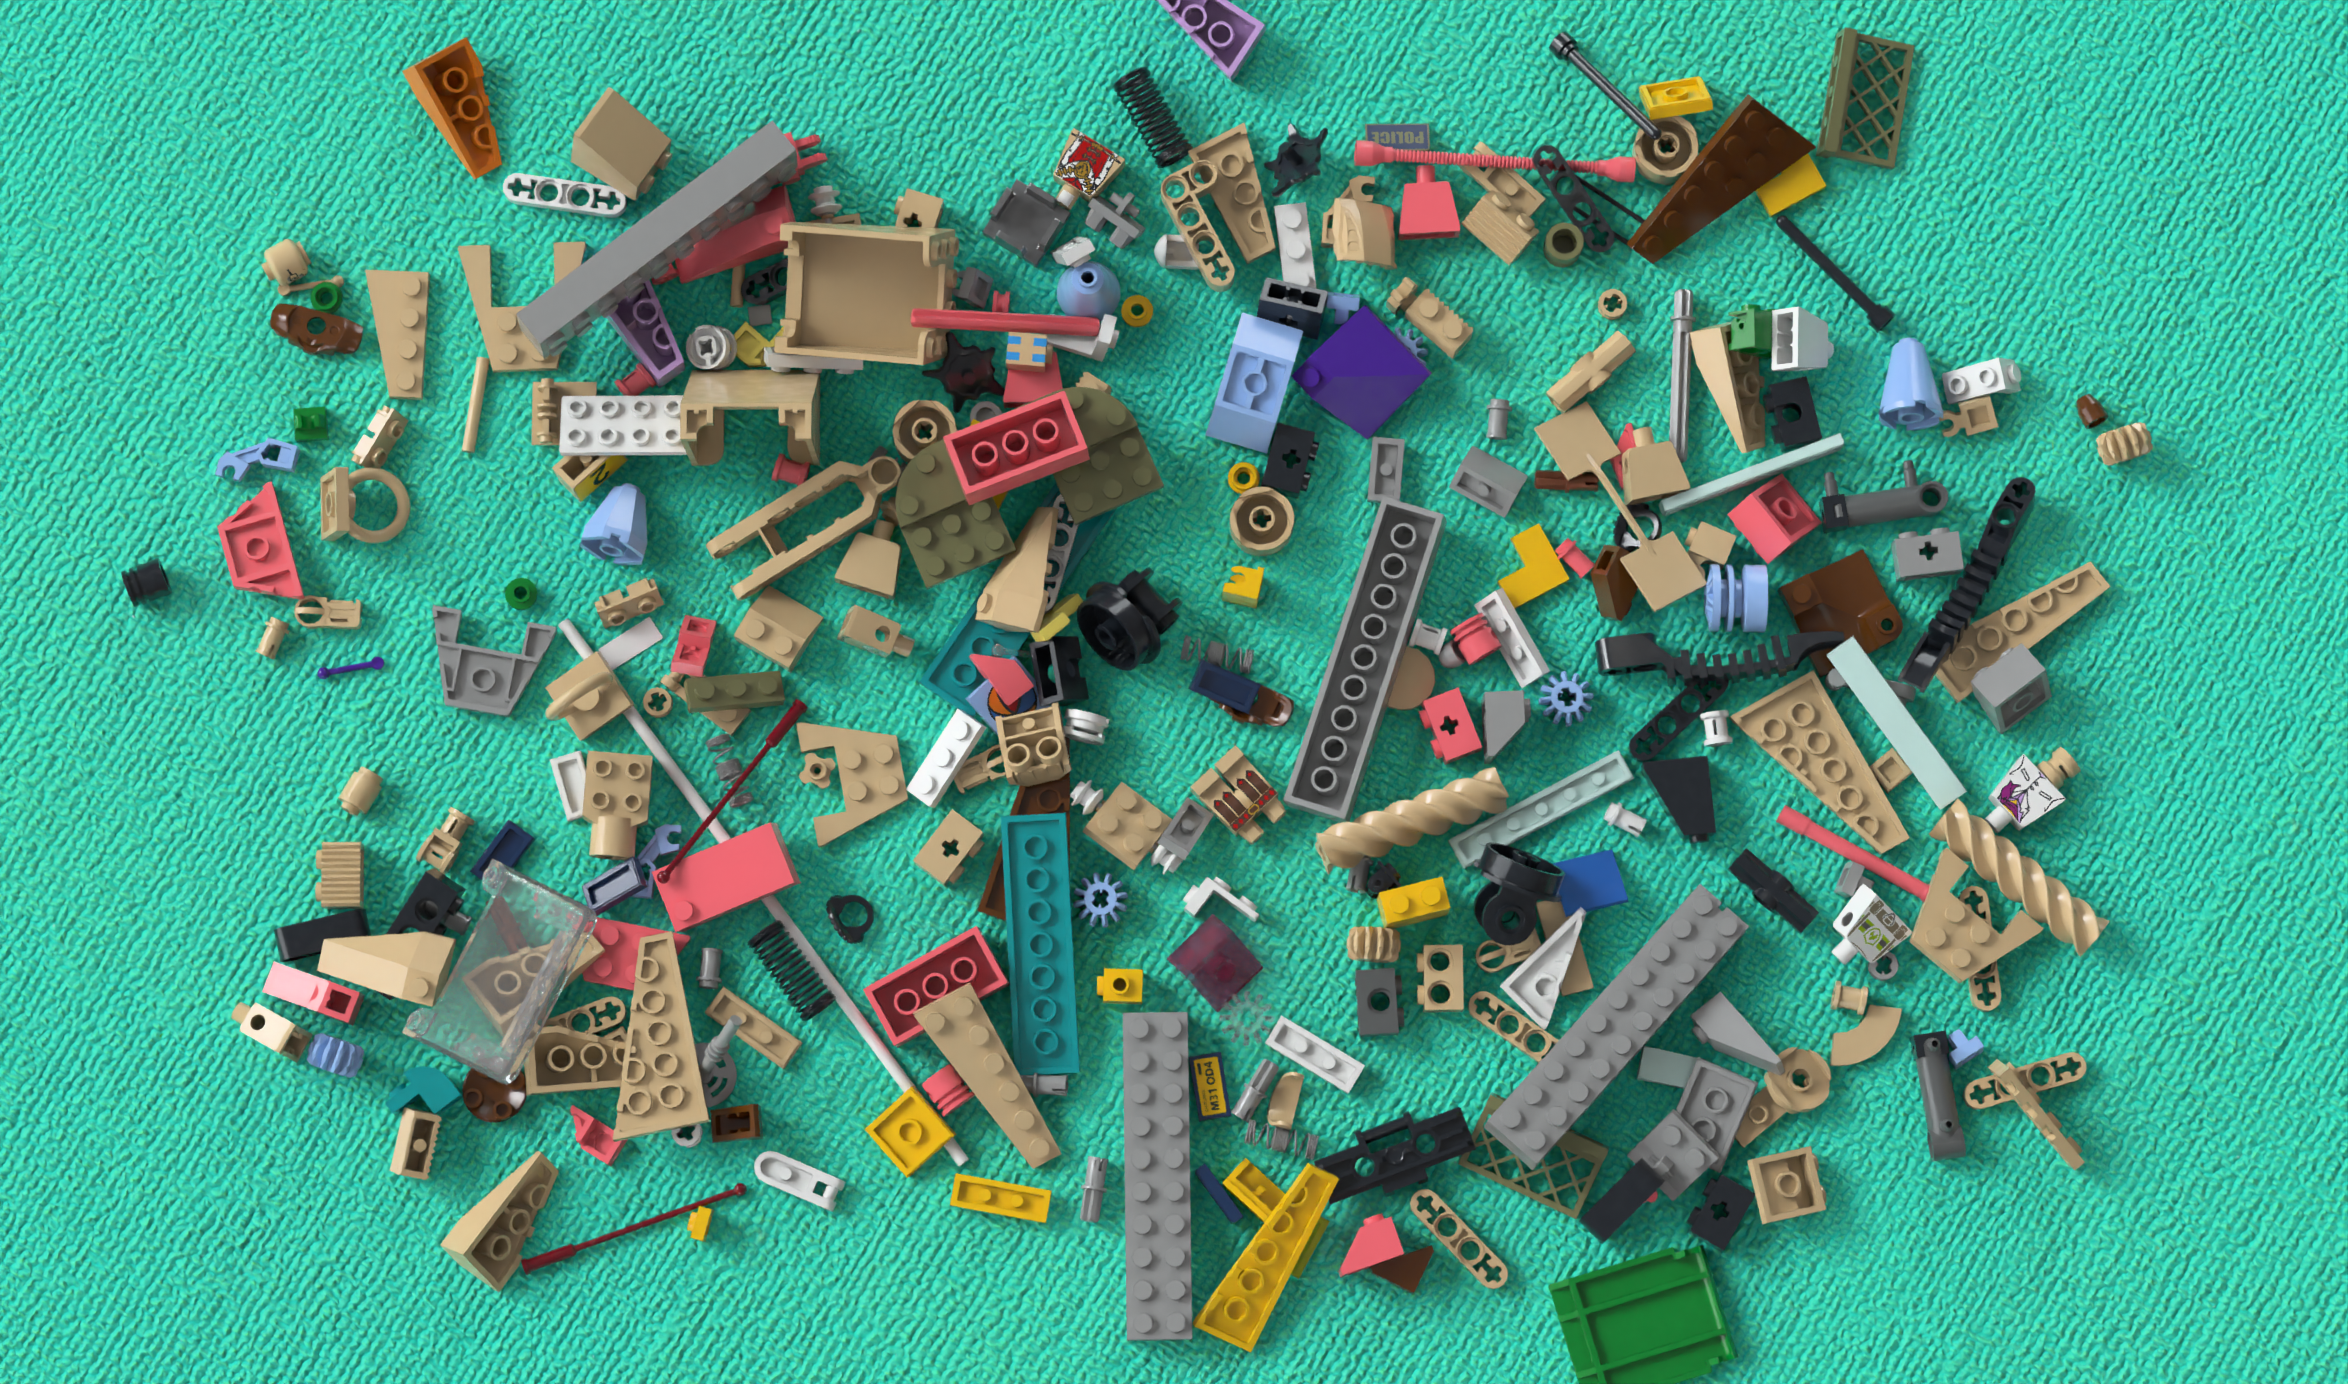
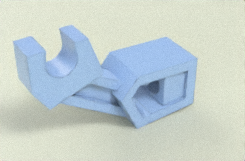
M267 438L263 443L234 453L227 451L219 459L215 475L224 478L225 470L233 467L235 468L234 481L241 482L250 469V465L261 462L265 468L295 473L300 449L296 445ZM271 448L280 449L277 461L264 458L268 455Z
M664 824L655 829L656 834L637 857L641 867H646V865L651 867L648 870L650 874L649 881L645 880L647 887L631 897L653 899L655 879L652 871L657 870L653 863L660 854L663 856L680 851V844L669 843L668 837L671 833L681 834V825Z

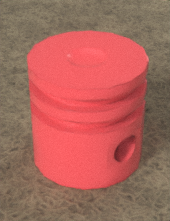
M1483 613L1467 619L1450 631L1451 636H1456L1454 638L1455 643H1460L1458 648L1469 665L1481 661L1502 647L1492 628L1486 626L1488 621L1483 620Z
M951 1063L936 1072L921 1085L934 1104H939L937 1108L943 1110L941 1114L944 1117L961 1107L975 1095L972 1091H968L970 1089L969 1086L964 1085L965 1081Z

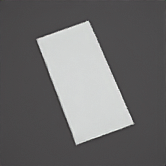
M648 617L598 650L611 669L614 670L663 637L652 619Z

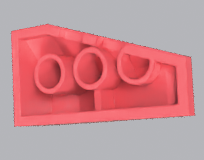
M783 185L771 189V192L759 202L753 200L744 207L746 210L739 218L732 222L728 219L720 225V231L714 237L707 241L703 238L696 243L694 251L682 260L679 258L675 259L681 283L684 284L783 252L785 248H788V241L780 240V225L787 222H796L786 186Z

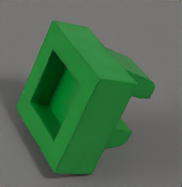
M325 406L293 409L296 442L329 440L327 408Z

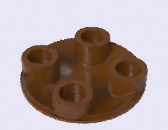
M501 1058L482 1059L471 1068L465 1077L462 1089L463 1101L468 1110L475 1117L483 1121L493 1123L506 1121L515 1116L526 1101L525 1076L515 1064Z

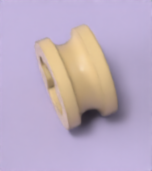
M1617 289L1606 290L1598 301L1599 313L1602 317L1609 320L1620 318L1627 308L1626 296ZM1611 297L1617 298V304L1621 303V309L1615 308L1613 312H1609L1606 310L1608 305L1603 304L1604 300L1610 301Z
M656 687L646 692L643 698V705L649 715L661 718L670 713L673 701L668 691ZM659 694L660 698L665 696L667 699L663 703L664 709L661 711H657L656 707L652 710L649 704L653 703L652 697Z

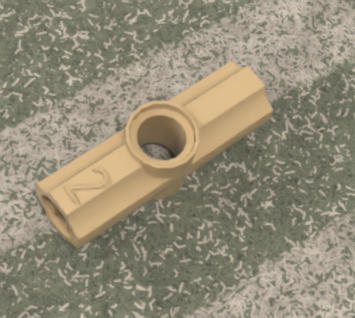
M1619 331L1615 332L1593 352L1589 351L1570 368V372L1549 388L1546 392L1547 397L1557 410L1562 413L1567 412L1589 392L1593 393L1612 376L1611 373L1632 357L1636 352L1635 348L1625 335Z

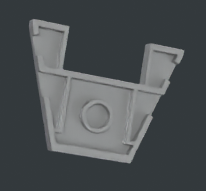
M433 605L432 612L445 705L510 717L557 634V627L528 622L522 654L480 648L457 643L463 614L462 610Z

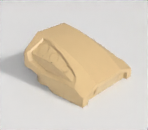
M1335 198L1332 231L1335 237L1333 248L1337 261H1355L1358 264L1365 263L1369 266L1378 265L1380 268L1387 270L1397 269V265L1394 262L1395 234L1392 207L1353 199Z
M1058 702L1052 703V707L1004 718L1002 715L995 717L999 745L1009 784L1032 786L1058 780L1072 770Z

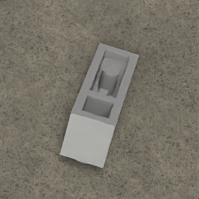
M1721 992L1690 1015L1695 1026L1691 1030L1702 1044L1708 1042L1716 1051L1781 1076L1785 1073L1780 1058Z

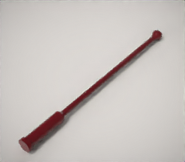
M794 700L793 706L765 739V746L666 870L658 873L657 880L660 883L665 884L670 880L671 872L767 752L779 744L799 717L808 710V707L802 701Z
M738 1183L734 1189L581 1244H568L529 1259L524 1258L521 1260L526 1275L531 1274L534 1270L573 1257L580 1250L699 1208V1206L703 1207L733 1195L743 1196L747 1192V1187L743 1183Z

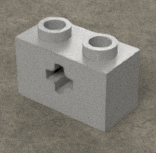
M1945 527L1930 530L1931 535L1918 536L1916 531L1898 534L1899 539H1895L1891 543L1896 582L1960 574L1964 570L1959 531L1950 532L1949 528ZM1924 547H1927L1929 552H1934L1929 560H1927L1926 555H1920Z

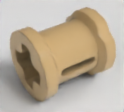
M1836 981L1831 998V1009L1836 1010L1839 1007L1857 1011L1858 1015H1863L1867 1003L1868 987L1863 986L1859 989L1844 986L1841 981Z

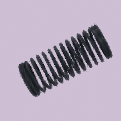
M1140 67L1118 79L1113 84V89L1117 92V96L1121 97L1120 102L1125 103L1124 109H1128L1127 115H1131V121L1135 122L1134 127L1138 128V133L1142 134L1141 139L1145 140L1146 146H1149L1148 151L1153 152L1152 158H1156L1155 164L1157 168H1164L1187 156L1188 151L1192 150L1193 146L1188 143L1189 139L1182 140L1185 137V133L1178 134L1182 127H1176L1178 121H1172L1175 115H1168L1171 113L1170 108L1165 109L1168 103H1161L1165 98L1164 96H1159L1161 90L1154 91L1158 84H1152L1154 78H1148L1151 74L1148 67ZM1129 89L1127 92L1120 95L1121 91ZM1134 94L1128 100L1123 101L1126 96ZM1136 101L1132 106L1127 107L1128 103ZM1140 107L1135 112L1130 113L1132 109ZM1145 112L1139 118L1134 119L1135 115ZM1147 119L1143 124L1137 125L1139 121ZM1151 125L1145 131H1140L1143 127ZM1155 131L1149 137H1144L1146 133ZM1158 137V138H1157L1155 141H1153L1152 143H1148V141H1149L1150 139H1153V138ZM1162 143L1156 149L1151 150L1154 145ZM1166 149L1160 155L1154 156L1156 152Z
M778 920L757 933L749 940L747 945H749V948H755L753 953L759 954L758 960H763L762 965L767 966L766 971H772L770 977H776L775 983H780L779 989H785L783 995H789L787 1000L793 1001L791 1006L797 1007L796 1013H801L800 1018L802 1021H807L836 1000V996L829 990L813 1003L801 1009L810 999L828 987V985H824L806 999L796 1003L806 993L821 984L823 979H819L805 991L792 997L798 990L817 978L819 973H815L801 985L788 991L795 983L815 970V967H811L794 981L784 985L792 976L802 971L811 963V961H807L790 975L780 979L788 970L806 958V955H803L786 969L776 973L784 964L798 956L802 952L801 949L794 952L782 963L770 968L780 958L798 946L795 943L776 958L766 962L772 955L794 940L791 937L772 952L762 956L769 948L779 943L790 933L785 932L768 946L758 950L765 942L785 929V926L781 923L782 921Z

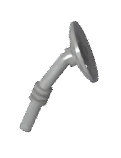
M736 1015L730 1017L720 1034L713 1037L710 1043L695 1044L707 1108L716 1106L726 1100L736 1084V1066L727 1052L730 1048L729 1042L742 1024L741 1018ZM723 1059L726 1066L718 1068L716 1063ZM714 1076L718 1077L716 1083L709 1088L707 1084L713 1081ZM723 1078H727L724 1089L718 1095L712 1097L711 1093L719 1088Z

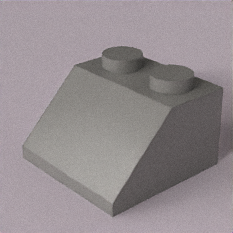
M2022 643L2015 648L2007 649L2002 653L1997 662L1989 668L1984 667L1975 674L1973 680H1971L1976 699L2000 734H2003L2052 697L2046 669Z
M1524 690L1484 692L1481 700L1484 764H1491L1521 732L1525 722H1529L1531 717L1530 699H1524Z

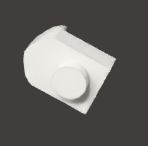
M1165 234L1158 240L1154 248V254L1161 267L1198 270V266L1181 235Z

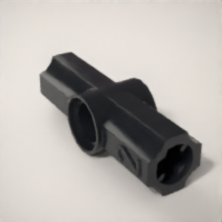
M1747 848L1727 869L1752 891L1753 897L1772 913L1776 912L1799 934L1819 914L1816 908L1794 891L1795 887L1778 871L1767 867Z

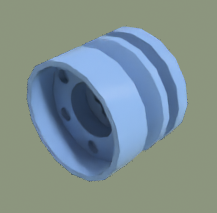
M1711 564L1707 583L1704 587V612L1708 620L1709 632L1719 631L1720 618H1724L1725 632H1731L1734 618H1740L1743 632L1764 633L1768 616V574L1766 565H1744L1741 579H1735L1732 565H1726L1724 579H1721L1719 564Z

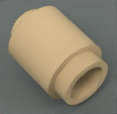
M361 766L358 772L352 774L339 795L338 799L343 802L340 807L356 817L359 813L366 815L382 789L380 784L383 779L371 770Z

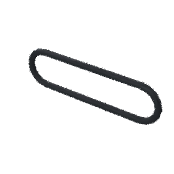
M1576 175L1581 184L1643 224L1645 221L1643 218ZM1562 176V177H1560V178L1556 181V183H1555V188H1556V190H1557L1558 181H1559L1560 179H1562V178H1564V177H1568V176ZM1574 206L1573 210L1586 219L1589 217L1587 213ZM1613 231L1616 239L1624 244L1628 242L1627 239Z

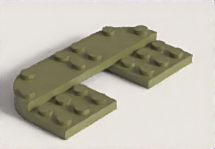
M1070 387L1060 389L1027 403L1030 404L1065 391L1087 445L1090 460L1052 474L1075 526L1164 488L1135 418L1113 396L1093 388ZM944 439L926 447L908 463L897 486L896 513L903 536L927 590L1016 552L993 497L968 505L946 450Z

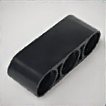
M366 909L347 911L274 930L280 962H289L320 955L324 939L371 936Z
M1641 1158L1579 1222L1603 1244L1665 1180Z

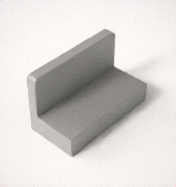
M1472 446L1460 464L1449 488L1505 518L1528 476Z

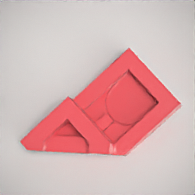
M971 654L969 656L981 675L989 680L1006 705L1012 704L1034 687L1015 660L979 654Z
M572 1105L570 1112L576 1128V1142L581 1145V1149L607 1165L612 1166L628 1139L614 1142L613 1129Z

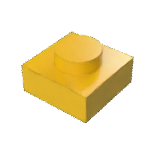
M699 1206L698 1212L692 1211L687 1230L692 1231L690 1238L702 1242L706 1241L714 1210Z

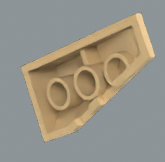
M537 1151L456 1223L440 1246L460 1266L499 1292L521 1262L523 1256L519 1255L526 1237L531 1238L535 1228L531 1225L538 1209L545 1206L559 1171L542 1152Z

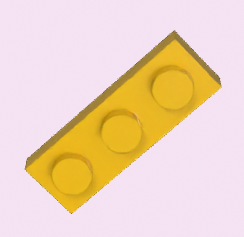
M956 1173L950 1206L1046 1223L1052 1191Z

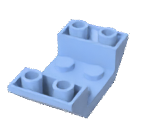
M1246 313L1241 314L1206 436L1267 454L1303 330Z

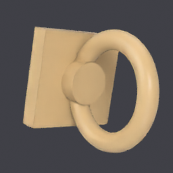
M335 467L320 478L321 541H335L348 533L355 539L363 542L382 543L397 536L405 527L410 514V499L403 483L392 473L380 468L367 467L348 474V467ZM363 481H380L387 485L396 497L397 514L392 523L386 528L376 531L367 530L357 525L353 520L356 499L352 489Z
M596 651L545 687L554 700L546 709V718L550 721H557L565 717L580 741H584L635 705L600 651Z

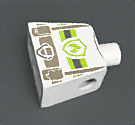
M1862 884L1833 923V927L1844 939L1831 953L1844 965L1857 953L1868 962L1874 963L1910 936L1912 931L1876 893Z

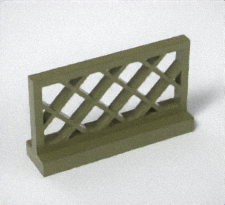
M1847 27L1836 34L1816 156L1824 158L1832 156L1891 170L1895 167L1914 45L1857 33L1856 29ZM1859 42L1870 44L1877 56L1864 63L1857 53ZM1879 47H1883V48H1887V49L1882 52ZM1891 50L1905 52L1903 65L1894 70L1885 56ZM1877 59H1880L1889 73L1879 82L1875 80L1867 68L1868 65ZM1855 63H1857L1859 68L1854 71ZM1902 70L1900 79L1897 73ZM1859 71L1863 72L1871 84V87L1861 94L1858 93L1852 84L1853 76ZM1892 77L1899 87L1898 96L1889 101L1879 85ZM1874 89L1884 105L1872 113L1862 97ZM1850 93H1851L1854 98L1849 101ZM1857 101L1867 117L1854 125L1847 115L1849 105ZM1895 101H1897L1896 109L1892 105ZM1885 108L1888 109L1894 118L1893 126L1886 131L1883 130L1874 116ZM1867 120L1871 122L1879 134L1869 143H1866L1857 129L1858 126ZM1845 123H1846V125L1848 126L1849 129L1844 132ZM1892 131L1891 139H1889L1887 134ZM1849 132H1852L1861 146L1854 153L1841 150L1843 136ZM1882 138L1889 149L1887 160L1876 158L1869 146ZM1864 150L1867 155H1862L1858 153Z
M1491 1092L1471 1137L1475 1147L1486 1144L1492 1161L1480 1166L1467 1160L1471 1153L1470 1151L1462 1154L1458 1164L1577 1219L1599 1169L1607 1156L1609 1146L1570 1129L1556 1144V1146L1561 1148L1565 1160L1547 1166L1543 1159L1541 1161L1543 1168L1525 1174L1521 1161L1515 1154L1495 1160L1489 1142L1498 1139L1494 1136L1487 1138L1483 1125L1488 1114L1493 1115L1506 1098ZM1481 1131L1484 1140L1475 1143ZM1565 1150L1575 1154L1576 1156L1568 1158ZM1515 1158L1521 1175L1512 1179L1502 1177L1497 1164ZM1584 1158L1595 1163L1588 1176L1576 1180L1570 1162ZM1566 1164L1572 1181L1554 1187L1548 1170ZM1494 1166L1496 1173L1485 1168ZM1545 1171L1551 1189L1541 1193L1532 1191L1527 1178ZM1523 1179L1526 1187L1515 1182ZM1586 1181L1581 1192L1578 1184ZM1574 1185L1579 1198L1574 1209H1571L1560 1203L1556 1192ZM1553 1193L1555 1201L1545 1196Z

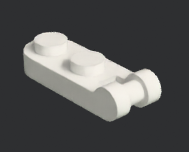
M774 1151L763 1152L757 1157L754 1164L755 1174L764 1183L831 1212L834 1211L837 1204L834 1200L838 1191H842L846 1183L841 1179ZM818 1181L827 1185L822 1196L813 1193Z

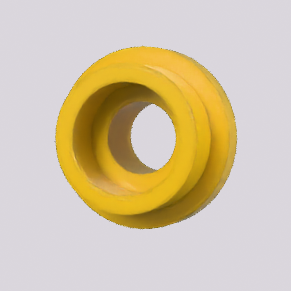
M1131 296L1122 305V318L1132 327L1145 326L1152 319L1153 306L1144 296ZM1134 306H1141L1144 310L1143 313L1139 316L1133 315L1131 309Z
M1237 463L1228 473V484L1238 494H1242L1259 485V472L1250 463ZM1240 474H1247L1250 477V481L1247 484L1239 483L1237 478Z

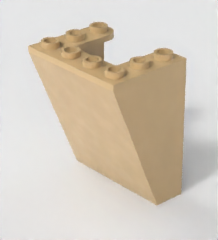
M787 222L780 225V240L788 241V248L784 249V255H788L785 318L780 320V326H784V332L782 336H775L774 353L925 365L947 356L945 335L950 329L911 326L910 318L914 308L956 310L955 301H952V288H955L957 284V270L953 269L954 256H957L959 251V239L955 237V229Z
M692 370L680 403V440L692 466H710L721 460L724 454V410L779 409V425L788 426V453L790 458L803 464L807 461L811 465H820V373H808L803 370H790L789 372H776L773 370Z

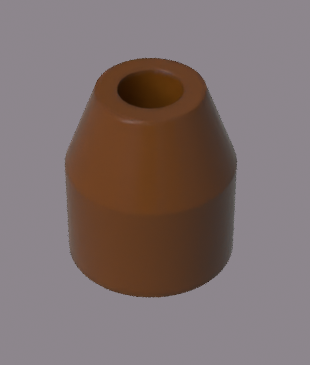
M2091 394L2084 395L2076 401L2078 416L2086 429L2094 428L2108 419L2109 416L2101 402Z

